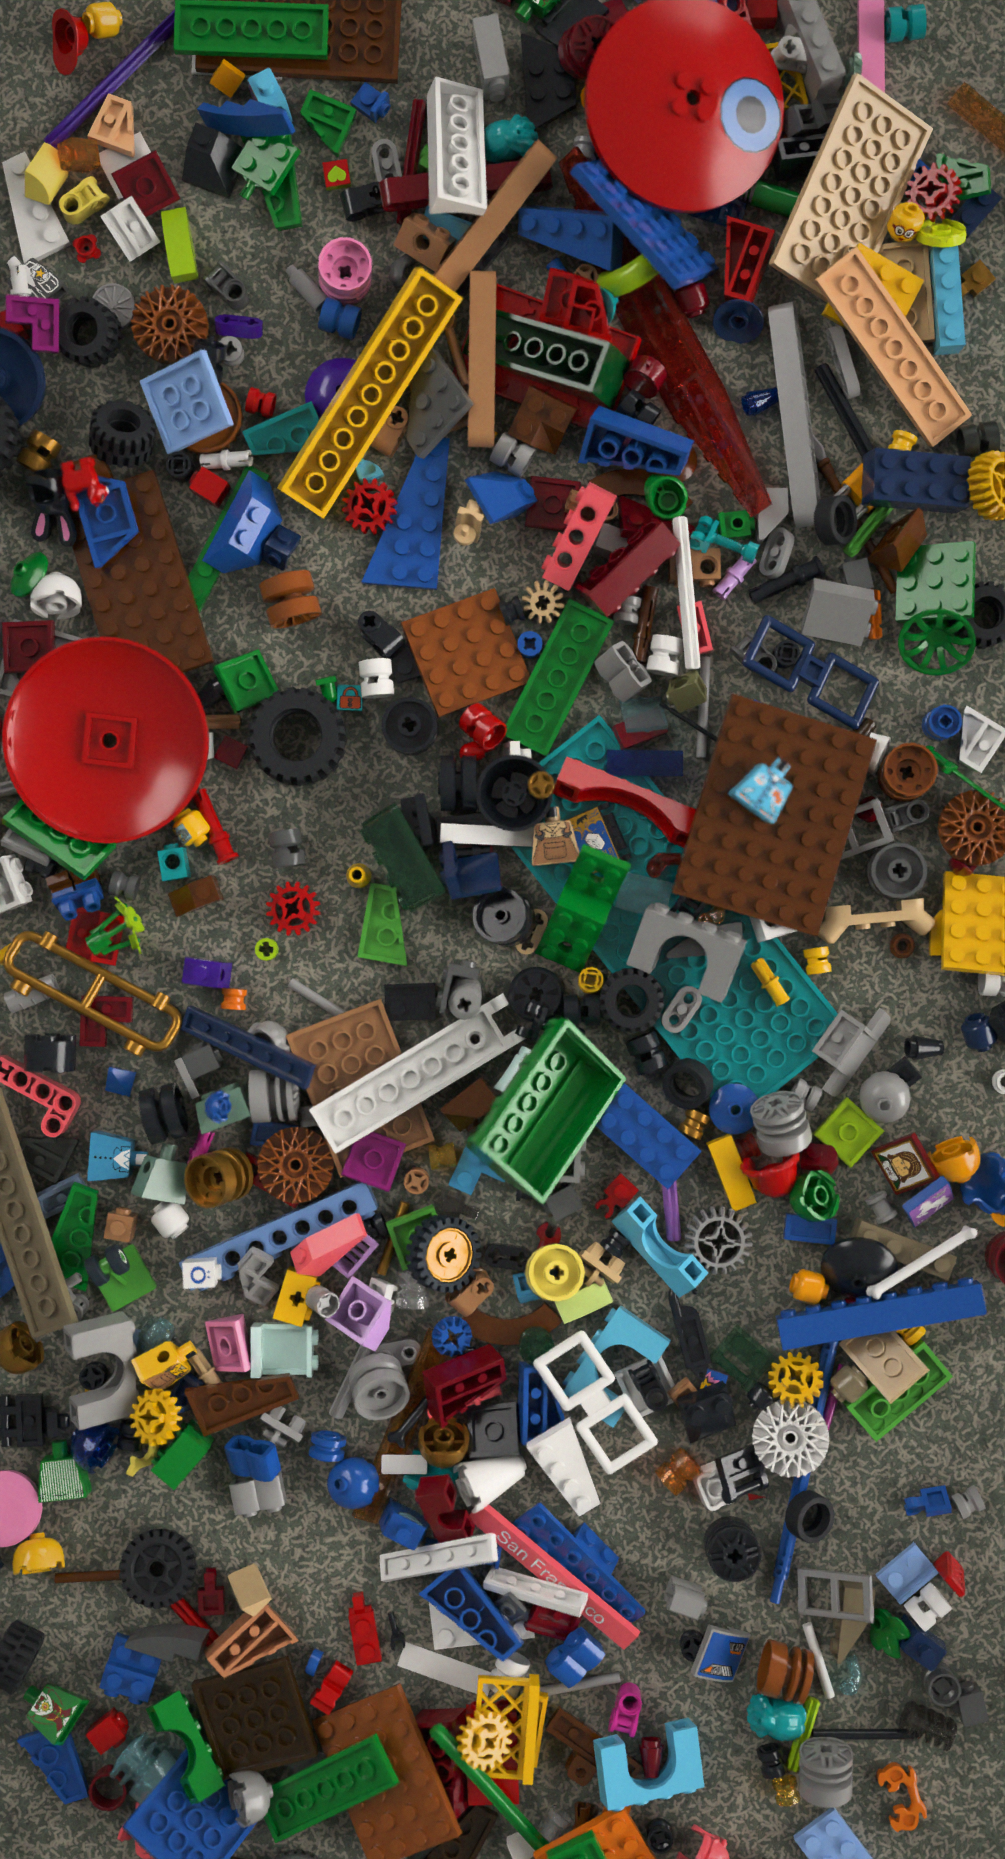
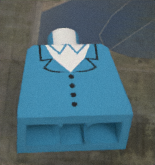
M95 1130L91 1132L87 1181L130 1177L133 1175V1167L141 1166L144 1157L149 1155V1153L135 1151V1139Z

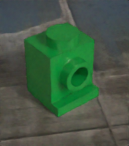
M748 510L719 512L716 520L720 521L717 529L718 534L722 535V537L724 536V538L731 539V541L749 539L751 531H755L754 516H749ZM739 520L742 526L740 528L734 527L733 521Z

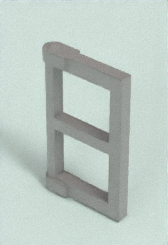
M878 798L858 805L855 814L873 808L884 837L859 846L853 829L850 827L848 839L852 849L843 851L841 860L894 841Z
M808 1568L797 1569L799 1615L866 1623L874 1622L872 1575ZM807 1577L830 1579L831 1610L808 1607ZM839 1580L863 1583L864 1614L840 1611Z

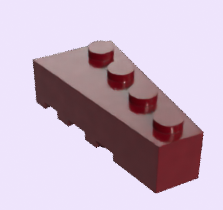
M652 518L627 539L628 546L615 549L609 554V561L605 565L600 567L596 565L589 571L591 576L582 583L578 580L572 585L592 608L607 617L616 613L621 608V603L628 596L634 595L639 590L640 584L647 578L652 577L665 560L674 556L677 551L676 549L681 543L663 522Z
M466 1708L422 1709L415 1716V1719L455 1817L458 1819L468 1807L467 1775L430 1736V1731L434 1724L441 1723L457 1740V1736L463 1735L464 1732L460 1729V1726H466Z

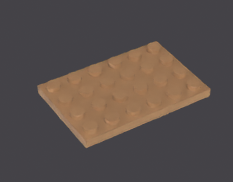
M381 998L286 1035L293 1054L316 1064L309 1088L306 1089L313 1107L402 1054ZM421 1102L373 1131L405 1143L404 1152L435 1140ZM325 1137L340 1178L344 1177L341 1175L351 1145L335 1154Z

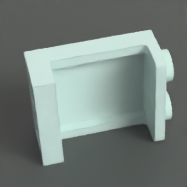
M254 1322L251 1326V1378L290 1373V1375H307V1378H312L314 1370H318L319 1357L314 1355V1345H318L319 1332L314 1330V1322H304L302 1327L286 1322Z

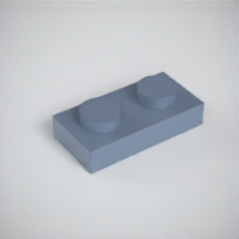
M79 1173L36 1193L45 1219L63 1211L74 1182L87 1186Z

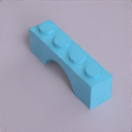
M958 245L943 248L931 247L929 250V265L934 293L935 331L933 354H958L966 345Z
M640 1196L627 1205L611 1222L680 1298L695 1289L708 1272L692 1254L678 1252L663 1241L656 1228L657 1214Z

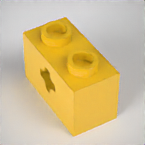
M289 1266L273 1319L300 1327L303 1326L305 1320L310 1321L313 1310L306 1305L305 1298L307 1292L313 1286L321 1285V1282L317 1281L318 1276L297 1274L295 1267ZM297 1291L301 1292L302 1298L300 1302L295 1301L296 1297L294 1295Z

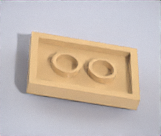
M895 1331L845 1339L839 1343L842 1349L890 1404L929 1371Z

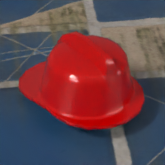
M60 8L55 11L52 18L53 60L59 73L66 76L74 71L78 56L87 48L89 34L85 23L82 21V17L72 16L67 10Z

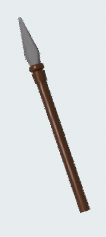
M813 435L817 468L820 469L819 471L828 481L834 494H836L842 486L835 475L832 464H829L830 459L826 457L823 445ZM860 518L857 520L856 532L863 524ZM871 537L864 545L868 555L876 547ZM874 564L890 594L895 593L896 582L889 569Z

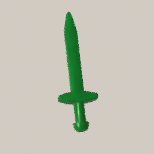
M926 746L932 752L942 772L948 775H956L1005 811L1004 804L957 771L959 766L956 763L948 761L934 750L935 747Z

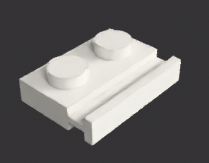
M132 195L100 216L129 262L161 242Z

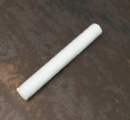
M812 1622L805 1623L802 1627L809 1649L814 1654V1664L826 1699L833 1698L835 1694Z

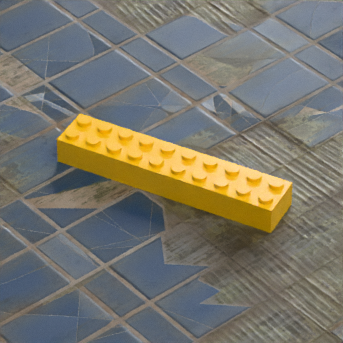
M421 267L413 269L277 487L279 490L321 518H325L463 299Z

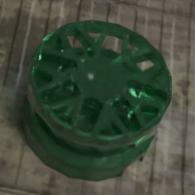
M541 1326L527 1328L521 1333L519 1338L520 1355L527 1364L534 1366L532 1362L555 1347L552 1335Z

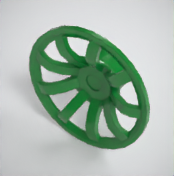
M931 609L917 613L905 622L898 636V649L902 659L914 670L927 675H945L959 670L971 659L976 646L975 633L970 623L961 615L945 609ZM937 615L936 621H929L926 624L922 620L923 617ZM943 617H951L957 620V623L950 627V624L943 620ZM914 622L923 630L919 634H911L907 631ZM964 626L969 635L967 638H959L954 636L953 633ZM904 639L921 641L910 650L905 649ZM952 643L969 645L968 651L965 655H962L954 648ZM927 648L920 665L910 658ZM946 649L959 662L947 667L944 650ZM934 651H937L940 669L927 668Z

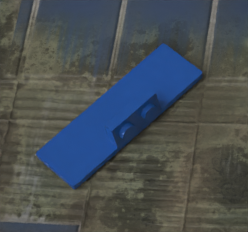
M537 1503L511 1522L630 1623L645 1614L646 1610L611 1575L619 1557L585 1523L579 1525L574 1535H572L541 1503Z

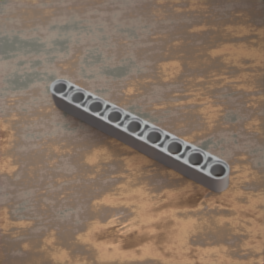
M791 301L768 307V317L793 517L796 528H803L814 525V512L816 505L821 500L798 313L795 302Z

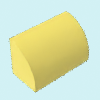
M45 142L25 170V197L50 205L68 178V166L61 153Z

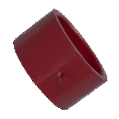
M639 355L635 357L625 373L624 383L630 391L635 389L645 399H651L656 396L665 382L667 372L658 360L648 355Z
M108 1764L100 1768L93 1777L88 1791L92 1804L101 1811L110 1812L119 1808L129 1792V1775L118 1765ZM101 1777H114L121 1783L123 1795L115 1799L103 1797L97 1790L96 1781Z

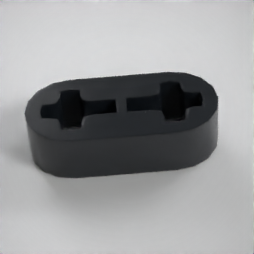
M492 1243L485 1250V1260L492 1267L524 1271L527 1261H523L522 1265H518V1261L510 1259V1255L519 1256V1252H523L524 1257L529 1259L531 1252L523 1246ZM497 1248L499 1253L507 1255V1258L499 1257L498 1261H493V1257L489 1256V1252L492 1253Z

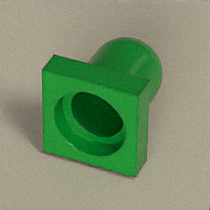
M336 675L316 679V685H320L322 695L327 700H330L331 703L335 702L337 699Z

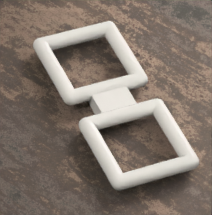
M578 1331L534 1360V1367L563 1410L569 1411L581 1404L588 1414L586 1418L577 1423L576 1429L607 1474L614 1473L657 1445V1438L626 1394H622L611 1401L603 1388L614 1382L615 1376L584 1331ZM580 1343L602 1377L568 1398L546 1365ZM623 1406L645 1440L615 1460L610 1461L589 1428Z

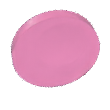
M14 1470L0 1471V1547L12 1546L28 1538L38 1526L42 1515V1503H38L39 1490L28 1476Z

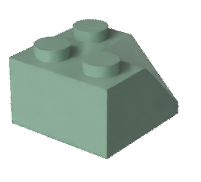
M235 1082L220 1089L223 1093L230 1095L228 1100L231 1103V1110L227 1113L228 1119L220 1124L210 1120L205 1112L206 1100L215 1091L200 1096L202 1101L195 1103L202 1134L251 1116L249 1090L246 1084L240 1086L238 1082Z

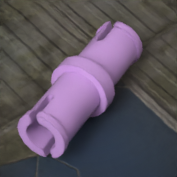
M741 556L732 568H727L725 571L726 575L713 588V593L718 598L725 600L735 586L744 581L743 577L757 562L756 559L750 564L743 561V556Z

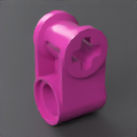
M627 1682L620 1686L609 1719V1732L615 1730L627 1733L629 1737L634 1738L642 1707L641 1693L636 1684ZM627 1696L635 1697L631 1702L624 1700Z

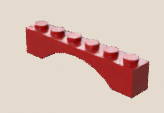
M566 757L553 789V794L574 803L601 800L627 806L652 821L663 832L669 842L683 848L685 847L696 808L683 805L674 799L666 798L654 793L650 789L642 788L630 783L626 779H620L606 773L604 770L596 769L570 757Z

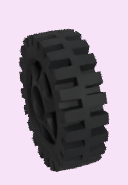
M164 1528L152 1529L137 1536L126 1547L119 1565V1577L122 1580L123 1590L127 1591L128 1597L133 1598L135 1603L138 1605L142 1604L146 1608L158 1609L176 1603L189 1591L196 1577L197 1562L192 1545L185 1540L186 1538L183 1535ZM155 1561L163 1564L164 1572L162 1575L154 1573L152 1566Z

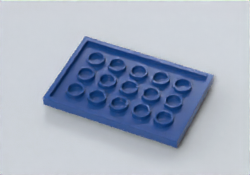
M600 159L576 164L570 173L673 289L710 277L719 269L715 264L714 257L709 252L703 251L698 245L697 238L681 226L682 222L675 214L655 208L631 195L628 189L610 175V172Z

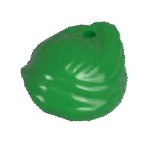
M652 474L646 480L644 485L645 500L650 511L657 518L671 521L684 513L688 501V493L678 478Z

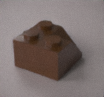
M534 385L529 386L508 434L533 447L556 455L578 408Z
M481 1076L440 1110L460 1132L464 1129L469 1132L480 1123L477 1120L483 1115L487 1116L491 1110L490 1105L498 1095L484 1077Z

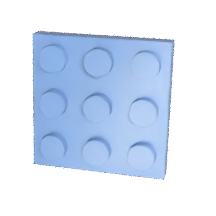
M200 350L140 380L167 454L178 452L234 425L206 350Z

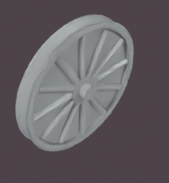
M109 283L101 286L94 293L92 298L108 307L118 317L116 320L122 326L119 330L124 329L131 323V319L133 320L132 311L136 310V302L132 293L120 284Z

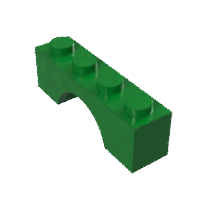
M178 1690L147 1707L146 1711L156 1732L174 1733L186 1745L188 1764L180 1779V1783L190 1804H195L224 1787L225 1784L222 1780L224 1775L220 1767L213 1762L210 1745L202 1739L199 1722L195 1717L192 1718L190 1714L188 1699Z

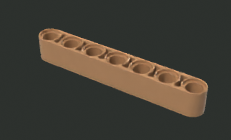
M537 139L489 200L484 216L478 215L433 273L432 276L453 292L459 288L470 271H472L556 161L557 156L540 140Z
M470 271L469 397L474 405L468 410V447H494L496 271Z

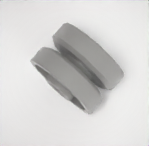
M384 1353L371 1354L361 1358L351 1368L348 1383L354 1405L361 1416L371 1420H385L397 1415L405 1408L409 1401L410 1391L402 1366L394 1356Z

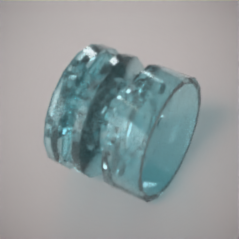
M146 1731L131 1741L116 1759L114 1767L108 1775L114 1779L120 1771L124 1772L126 1775L118 1785L121 1787L131 1779L134 1784L128 1794L139 1804H142L177 1762V1759L166 1749L161 1751L156 1757L152 1754L157 1745L156 1740L148 1748H145L142 1744L150 1736Z

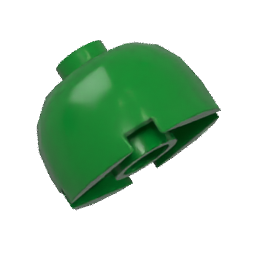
M822 1170L809 1171L797 1177L796 1183L789 1193V1200L793 1211L798 1217L808 1222H821L835 1216L839 1208L840 1198L839 1194L835 1195L833 1186L837 1185L833 1178Z

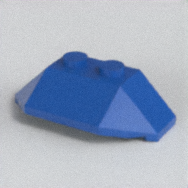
M248 471L202 560L203 562L221 573H228L260 564L266 542L282 522L270 483L252 471Z

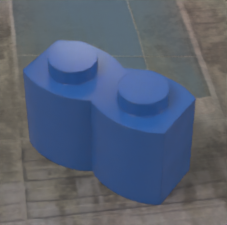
M234 1435L224 1446L229 1469L237 1476H251L258 1481L270 1482L281 1471L276 1446L270 1441L254 1440L245 1435Z
M579 1627L568 1634L563 1644L549 1652L545 1663L549 1673L566 1687L571 1688L581 1681L587 1671L593 1669L601 1662L605 1652L597 1639L584 1628Z

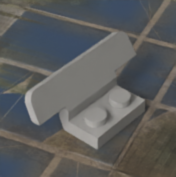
M879 1008L867 1026L843 1010H840L812 1050L813 1053L835 1068V1071L822 1090L834 1097L842 1092L888 1027L891 1019L884 1010Z

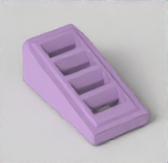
M368 1234L363 1241L370 1246L369 1248L361 1242L357 1244L365 1252L364 1254L355 1246L351 1249L352 1252L360 1257L359 1259L351 1252L345 1254L355 1264L343 1256L333 1265L335 1269L348 1279L353 1276L379 1245Z

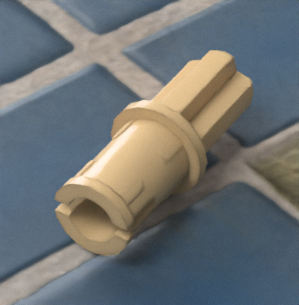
M197 1348L198 1353L188 1360L198 1373V1379H202L205 1385L223 1383L214 1371L215 1366H211L201 1350Z

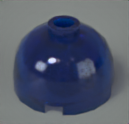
M103 1423L82 1430L76 1428L71 1436V1455L74 1462L90 1474L96 1473L93 1469L97 1466L102 1469L110 1460L117 1447V1444L112 1445L116 1435L120 1437L119 1429L110 1423Z

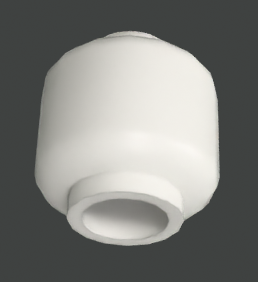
M162 1201L153 1209L155 1214L152 1216L151 1222L162 1237L174 1239L189 1227L187 1225L189 1216L180 1204Z

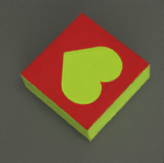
M347 159L322 163L327 191L351 187Z

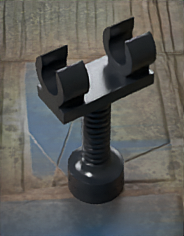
M527 1001L524 1010L536 1014L531 1029L518 1025L515 1034L537 1041L540 1030H544V1026L548 1022L544 1021L548 1008ZM576 1027L585 1036V1029Z

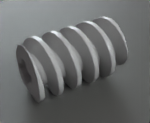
M459 977L452 984L448 1004L450 1011L457 1018L463 1020L471 1019L480 1011L482 990L479 981L472 978Z

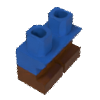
M96 869L84 881L72 872L69 874L67 870L46 877L47 885L53 897L52 902L66 921L75 919L78 916L76 909L83 906L87 912L100 910V900L104 899L100 874Z

